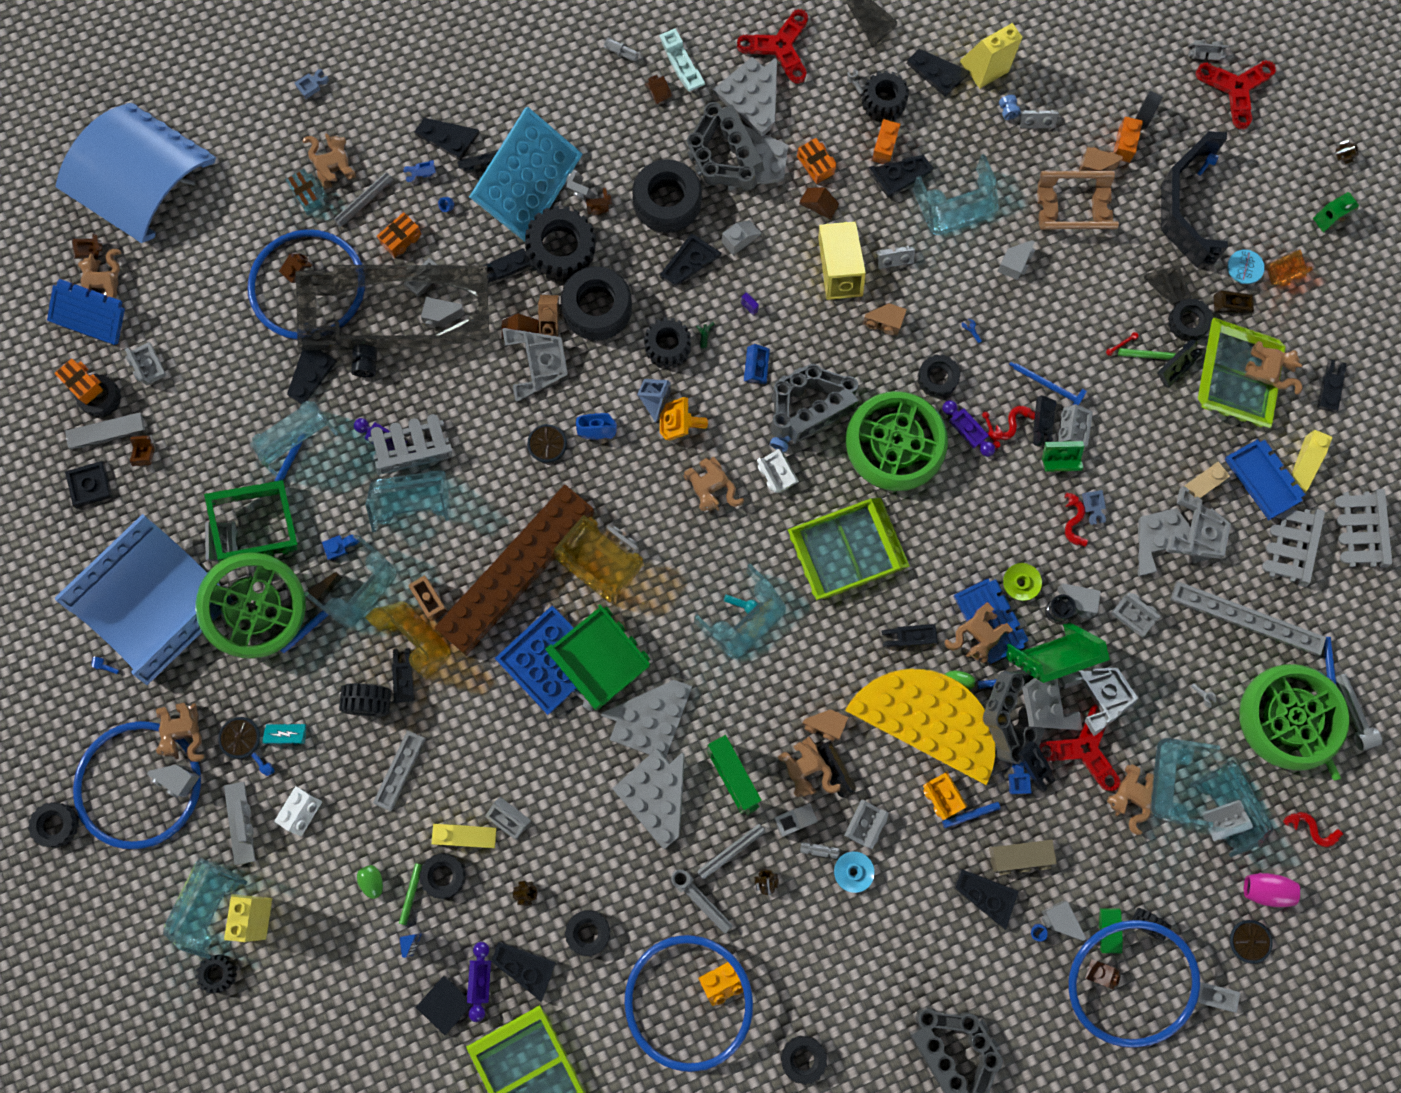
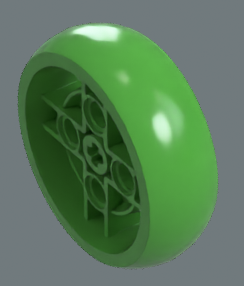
M891 391L873 396L856 410L847 427L846 448L852 466L868 483L884 490L906 491L928 482L940 470L947 454L948 434L939 412L928 401L912 393ZM898 408L897 413L886 415L876 423L866 420L869 416L880 410ZM914 415L921 418L928 426L933 441L924 437L920 424L913 419ZM898 421H904L907 426L901 427ZM880 432L883 438L875 437L874 433ZM895 438H896V439H899V443H898V444H895V443H894ZM860 441L869 444L873 457L880 463L879 469L872 465L865 457ZM911 444H917L919 450L912 449ZM888 455L894 456L895 459H896V461H894V462L889 461V460L887 459V456H888ZM917 460L928 462L926 466L917 472L907 475H896L897 469L908 467Z
M241 553L228 557L216 564L202 580L195 601L197 622L207 640L220 651L244 659L266 657L288 645L300 630L306 611L304 589L294 571L279 559L262 553ZM255 566L252 576L240 578L231 583L227 588L217 585L231 571L242 567ZM274 573L284 581L290 592L291 609L282 606L280 594L271 583ZM262 582L263 590L261 592H254V583ZM230 594L237 596V602L233 605H229L226 601ZM251 600H253L256 608L248 611L249 608L246 604L247 602L251 603ZM210 602L220 605L222 617L232 629L229 638H226L216 628L210 613ZM268 607L275 608L274 616H266L265 611ZM243 619H247L250 622L249 627L245 630L239 628V623ZM275 623L284 626L272 639L260 644L248 645L251 635L261 634L269 630Z
M1278 665L1260 673L1245 689L1239 708L1241 730L1249 746L1266 762L1287 770H1310L1328 762L1340 751L1349 731V710L1340 689L1323 673L1303 665ZM1286 679L1300 681L1312 688L1317 694L1313 695L1303 689L1291 688ZM1265 691L1269 700L1263 711L1264 722L1260 723L1259 704ZM1281 695L1285 696L1286 704L1281 701ZM1309 704L1313 707V713L1308 709ZM1327 711L1328 730L1323 743L1319 735L1324 728V712ZM1275 721L1280 725L1279 731L1274 726ZM1302 730L1307 734L1306 739L1302 737ZM1275 739L1282 744L1297 747L1302 756H1292L1281 751L1271 743V740Z

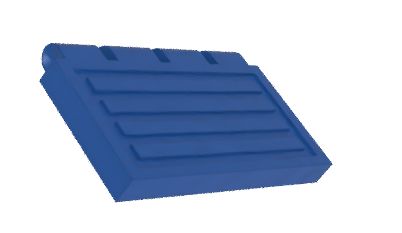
M59 279L57 285H53L47 321L116 345L119 343L125 308H122L123 302L110 296L107 298V295L93 290L90 292V289L76 284L73 286V283Z
M1257 439L1226 456L1224 460L1269 521L1303 501L1301 498L1306 494L1298 484L1291 485L1295 482V479L1287 468L1282 471L1280 470L1284 464L1275 453L1271 456L1269 455L1273 449L1267 441L1263 440L1260 442Z
M986 579L953 596L966 622L974 616L980 607L988 602L994 608L992 612L997 615L994 620L988 621L989 625L994 629L1001 624L1007 623L1013 629L1009 634L1004 633L997 645L989 650L987 660L989 665L1007 656L1006 652L1008 649L1006 644H1011L1020 650L1025 647L1024 643L1029 641L1023 629L1016 631L1015 628L1019 627L1020 623L1015 613H1006L1007 610L1011 609V606L1005 595L997 596L998 593L1002 592V589L996 579L993 581Z

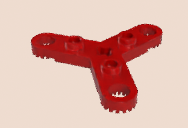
M802 9L794 10L777 35L742 34L737 39L736 46L738 51L743 54L775 55L790 81L796 84L802 83L806 79L807 71L792 45L807 25V12ZM796 16H801L804 18V20L802 22H799L794 18ZM747 41L750 43V46L745 48L741 45V42ZM779 43H782L783 48H779ZM800 71L802 75L794 77L793 72Z
M1265 60L1237 76L1222 68L1212 66L1211 63H1203L1199 65L1195 75L1201 82L1229 94L1233 125L1238 129H1246L1253 119L1249 91L1271 79L1276 72V67L1273 62ZM1262 67H1267L1270 73L1263 72ZM1201 70H1207L1209 72V75L1204 76V74L1201 73ZM1242 116L1246 119L1247 122L1242 123L1239 121L1238 118Z
M1096 704L1091 707L1088 716L1096 714L1095 710L1098 708ZM1084 723L1078 739L1046 741L1039 745L1040 750L1044 746H1048L1051 749L1050 757H1045L1047 762L1080 759L1105 791H1115L1121 784L1119 775H1117L1098 748L1106 728L1093 736L1087 724ZM1087 743L1090 752L1084 754L1081 745L1083 746ZM1106 776L1114 778L1115 783L1112 787L1106 785L1104 781Z

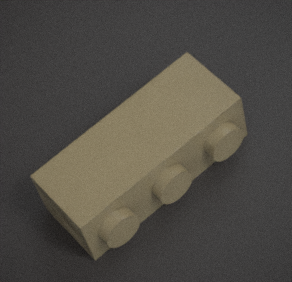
M1053 840L989 847L993 872L999 871V875L1012 874L1011 870L1019 869V873L1030 872L1031 867L1037 866L1039 870L1051 869V865L1057 864Z

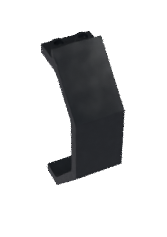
M1208 131L1171 168L1161 183V231L1196 268L1202 262L1205 264L1215 263L1228 248V241L1202 238L1180 214V174L1196 157L1209 156L1210 153L1217 154L1227 140V132Z

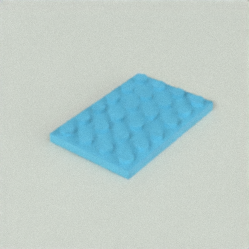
M526 107L469 198L525 242L528 224L531 220H534V216L538 212L542 215L543 209L551 207L564 186L569 173H572L583 154L534 111Z

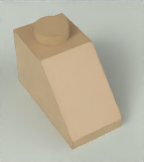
M1217 462L1186 484L1185 487L1189 489V493L1192 496L1201 498L1228 479L1230 475Z

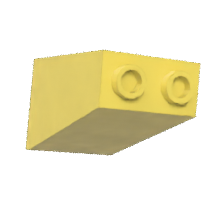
M1011 23L981 40L960 60L964 68L970 71L969 75L979 89L1010 71L1021 43L1022 35L1014 24Z
M856 221L819 225L818 238L826 300L863 297L866 272Z
M231 894L224 940L238 942L266 940L273 898Z

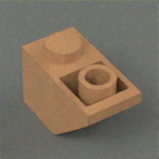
M1087 147L1083 154L1079 171H1112L1118 167L1123 156L1117 155L1114 152H1105L1098 148Z
M540 295L538 302L539 334L558 337L559 295Z
M890 303L865 314L863 324L870 329L882 330L887 335H898L907 309Z
M830 709L804 719L802 725L805 726L804 730L813 734L816 732L823 734L822 738L833 742L840 739L849 717Z

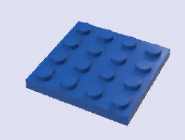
M553 606L548 608L495 657V660L547 715L552 713L577 689L545 650L550 644L553 646L573 629L571 624Z

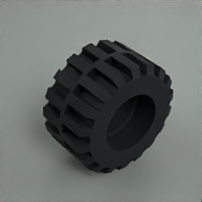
M881 71L877 72L876 76L873 74L870 80L868 79L866 82L862 104L863 109L867 110L866 114L868 116L872 115L873 120L876 118L879 119V122H882L883 119L889 121L891 119L896 120L898 116L903 114L906 108L909 87L906 86L907 82L902 80V76H896L895 72H892V74L888 73V71H884V73H881ZM888 93L894 99L885 101L880 99L877 94Z
M665 317L663 321H660V319L656 320V324L652 323L649 326L650 330H646V336L644 337L648 359L651 358L653 364L657 363L659 368L662 365L665 366V369H669V366L677 368V364L681 366L683 360H687L688 354L691 352L690 331H688L686 325L682 326V321L678 320V322H675V318L667 320V317ZM663 337H673L679 342L678 346L672 350L661 349L657 343Z
M345 684L341 686L339 711L358 716L382 717L389 715L392 690L385 686L373 684Z

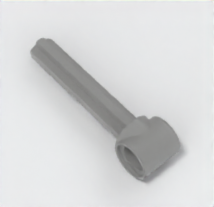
M1346 674L1337 676L1336 682L1346 700L1348 710L1358 731L1354 735L1356 746L1359 750L1364 751L1381 745V734L1376 728L1369 727Z
M682 869L675 870L671 875L672 884L680 892L684 891L723 933H727L732 928V924L692 883L694 879ZM678 873H683L686 876V881L681 885L675 882V876Z

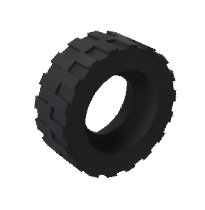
M1195 298L1182 300L1172 309L1168 317L1170 331L1182 341L1198 340L1211 327L1212 311L1203 301ZM1185 312L1195 313L1199 317L1198 326L1195 328L1184 326L1181 320L1182 315Z
M942 354L930 356L922 363L917 376L919 387L930 397H947L948 394H951L956 389L960 381V368L955 360L953 361L949 356L947 357ZM935 368H942L948 374V380L942 385H937L930 379V372Z
M94 374L101 381L99 386L107 392L106 400L101 404L89 402L85 405L76 396L74 398L77 401L76 404L85 413L96 418H103L111 415L113 411L118 409L117 407L121 403L122 395L118 385L109 377L102 374Z
M56 802L42 804L43 806L36 808L28 822L29 835L34 839L35 843L43 847L53 848L61 847V845H66L69 841H72L77 833V827H79L78 816L75 814L74 809H71L69 805ZM51 815H58L63 820V828L56 835H49L44 829L45 820Z
M439 853L431 856L422 865L419 875L421 879L420 884H422L423 890L429 896L439 899L450 898L458 894L463 888L462 886L466 881L465 867L456 856ZM440 866L449 867L453 873L452 881L446 886L437 885L433 879L434 871Z
M584 910L576 913L566 925L565 935L569 948L581 956H593L600 953L607 946L610 939L611 930L608 921L597 911ZM584 923H592L598 930V936L592 943H584L578 937V929Z
M806 1035L793 1037L782 1049V1068L788 1078L795 1083H801L802 1085L812 1084L824 1074L827 1067V1055L822 1045L816 1039ZM801 1049L809 1050L814 1056L813 1066L805 1071L798 1069L794 1064V1055Z

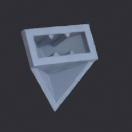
M644 379L637 396L640 397L656 423L671 392V382L668 380Z

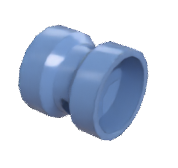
M1007 95L999 100V106L1003 109L1002 115L1004 120L1014 119L1021 114L1020 107L1016 105L1017 98L1015 95Z
M789 436L784 438L774 437L769 445L776 450L782 449L783 452H786L791 438Z

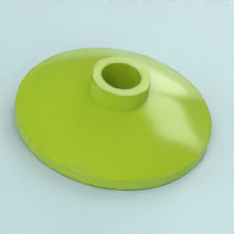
M1017 563L1009 567L1005 572L1003 585L1007 594L1019 601H1028L1040 592L1042 578L1038 570L1032 565ZM1022 580L1024 586H1019L1018 581Z

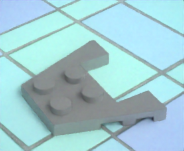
M744 125L764 165V171L756 174L757 184L761 183V185L784 181L788 145L767 135L761 136L754 129ZM728 185V190L738 188L737 186Z
M507 328L502 329L505 346L525 343L532 381L513 385L515 401H519L568 375L561 337Z
M1183 486L1179 489L1177 504L1194 511L1189 538L1186 540L1172 534L1169 537L1166 551L1169 553L1219 559L1224 557L1231 523L1212 508L1208 509L1202 504V500L1199 497L1192 496L1189 493V489Z
M1177 508L1142 516L1138 519V577L1157 572L1151 553L1166 550L1169 537L1172 534L1188 540L1191 527ZM1190 555L1193 563L1211 559V557Z
M1097 668L1092 671L1080 670L1058 678L1064 689L1083 683L1101 712L1088 716L1085 719V723L1093 736L1101 732L1137 703L1138 697L1118 668Z
M1033 678L1022 687L1029 726L1073 730L1083 729L1080 712L1063 714L1057 679L1042 683Z

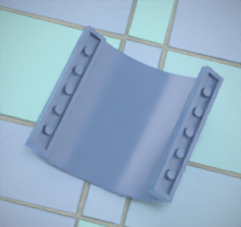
M127 103L103 113L81 132L63 160L57 177L56 188L140 243H144L155 238L156 232L150 229L149 225L157 208L168 192L179 180L199 166L204 168L214 164L216 157L206 149L196 145L192 140L182 136L178 131L168 127L164 122L152 117L150 113L138 108L137 105Z
M142 514L55 597V600L101 636L132 667L131 673L148 685L202 633L196 618L195 601L198 588L207 572L175 541ZM230 595L226 599L229 605L234 601ZM210 602V613L213 621L221 614L220 605Z

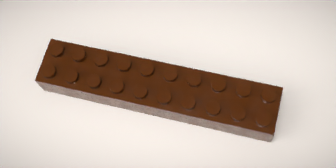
M564 484L434 628L467 656L595 514L594 508Z

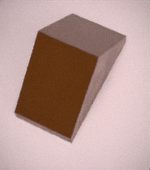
M825 187L807 188L799 202L800 205L830 220L840 204Z
M517 313L502 320V329L507 328L539 334V320Z

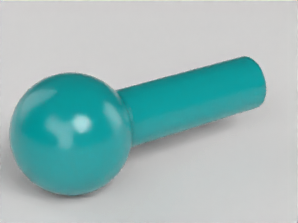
M727 594L724 597V602L743 608L749 615H755L759 611V604L755 600L744 601Z

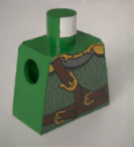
M1347 192L1328 203L1313 217V220L1324 233L1351 217L1359 208V204L1351 193ZM1330 213L1333 214L1332 219L1328 217Z

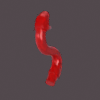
M1027 406L1014 407L1008 415L1009 430L1002 432L999 426L996 425L995 432L989 430V437L994 440H1008L1012 438L1017 430L1016 415L1021 414L1034 420L1035 412Z
M1066 493L1064 498H1067L1069 502L1065 507L1075 506L1078 512L1075 517L1066 523L1065 536L1072 544L1086 547L1088 540L1072 532L1073 527L1081 522L1085 516L1084 504L1076 495Z
M1305 812L1292 813L1283 820V823L1287 826L1289 823L1293 824L1295 830L1298 828L1299 821H1306L1309 824L1310 835L1313 841L1322 847L1335 845L1344 835L1339 829H1336L1328 837L1321 838L1315 819Z

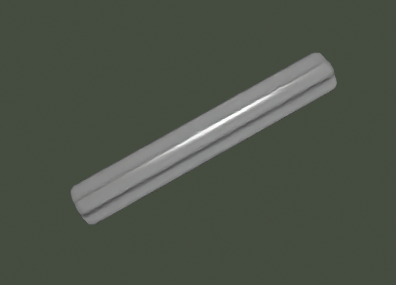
M384 173L335 217L336 223L339 226L346 224L393 181L392 177L388 173Z
M758 824L698 870L700 877L705 879L763 835L765 833L764 828Z

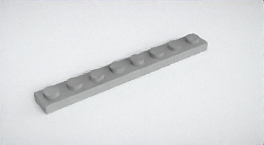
M1179 581L1175 583L1170 601L1310 654L1320 656L1326 637Z

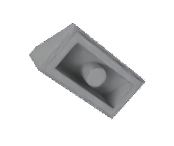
M501 797L492 804L485 816L515 840L520 837L531 822L528 817Z

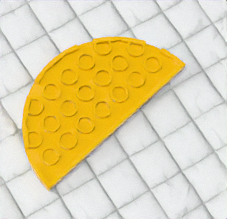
M910 668L892 671L879 676L856 693L846 707V712L987 785L994 766L995 742L989 727L983 722L985 709L968 688L952 677L933 670Z

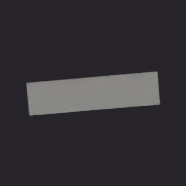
M139 412L66 430L65 433L68 448L73 450L145 432L143 416Z
M407 730L373 804L392 812L426 738Z

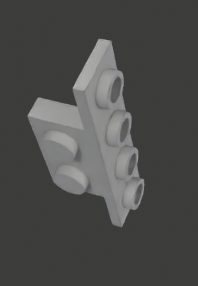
M245 782L225 785L224 790L234 864L240 865L255 862L252 837L254 832L250 823L251 810L247 801Z

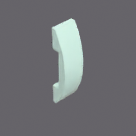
M676 28L660 34V40L669 61L684 87L688 91H692L704 86L705 82L686 53L683 41Z

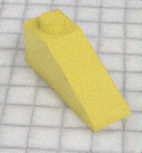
M1313 430L1305 436L1291 474L1295 479V482L1291 484L1292 486L1298 484L1304 493L1307 492L1327 454L1332 436L1317 430Z
M433 824L431 844L495 848L497 828Z

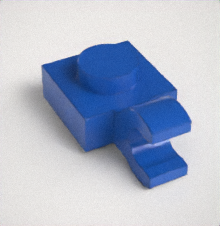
M434 160L418 163L412 167L406 166L403 168L404 173H412L411 176L406 177V181L411 182L417 175L418 177L432 176L433 173H436Z
M353 534L344 539L338 535L322 542L329 561L348 554L347 548L359 544L356 536L354 537Z
M1023 762L1020 764L1012 763L1014 774H1008L1009 793H1031L1029 773H1024Z

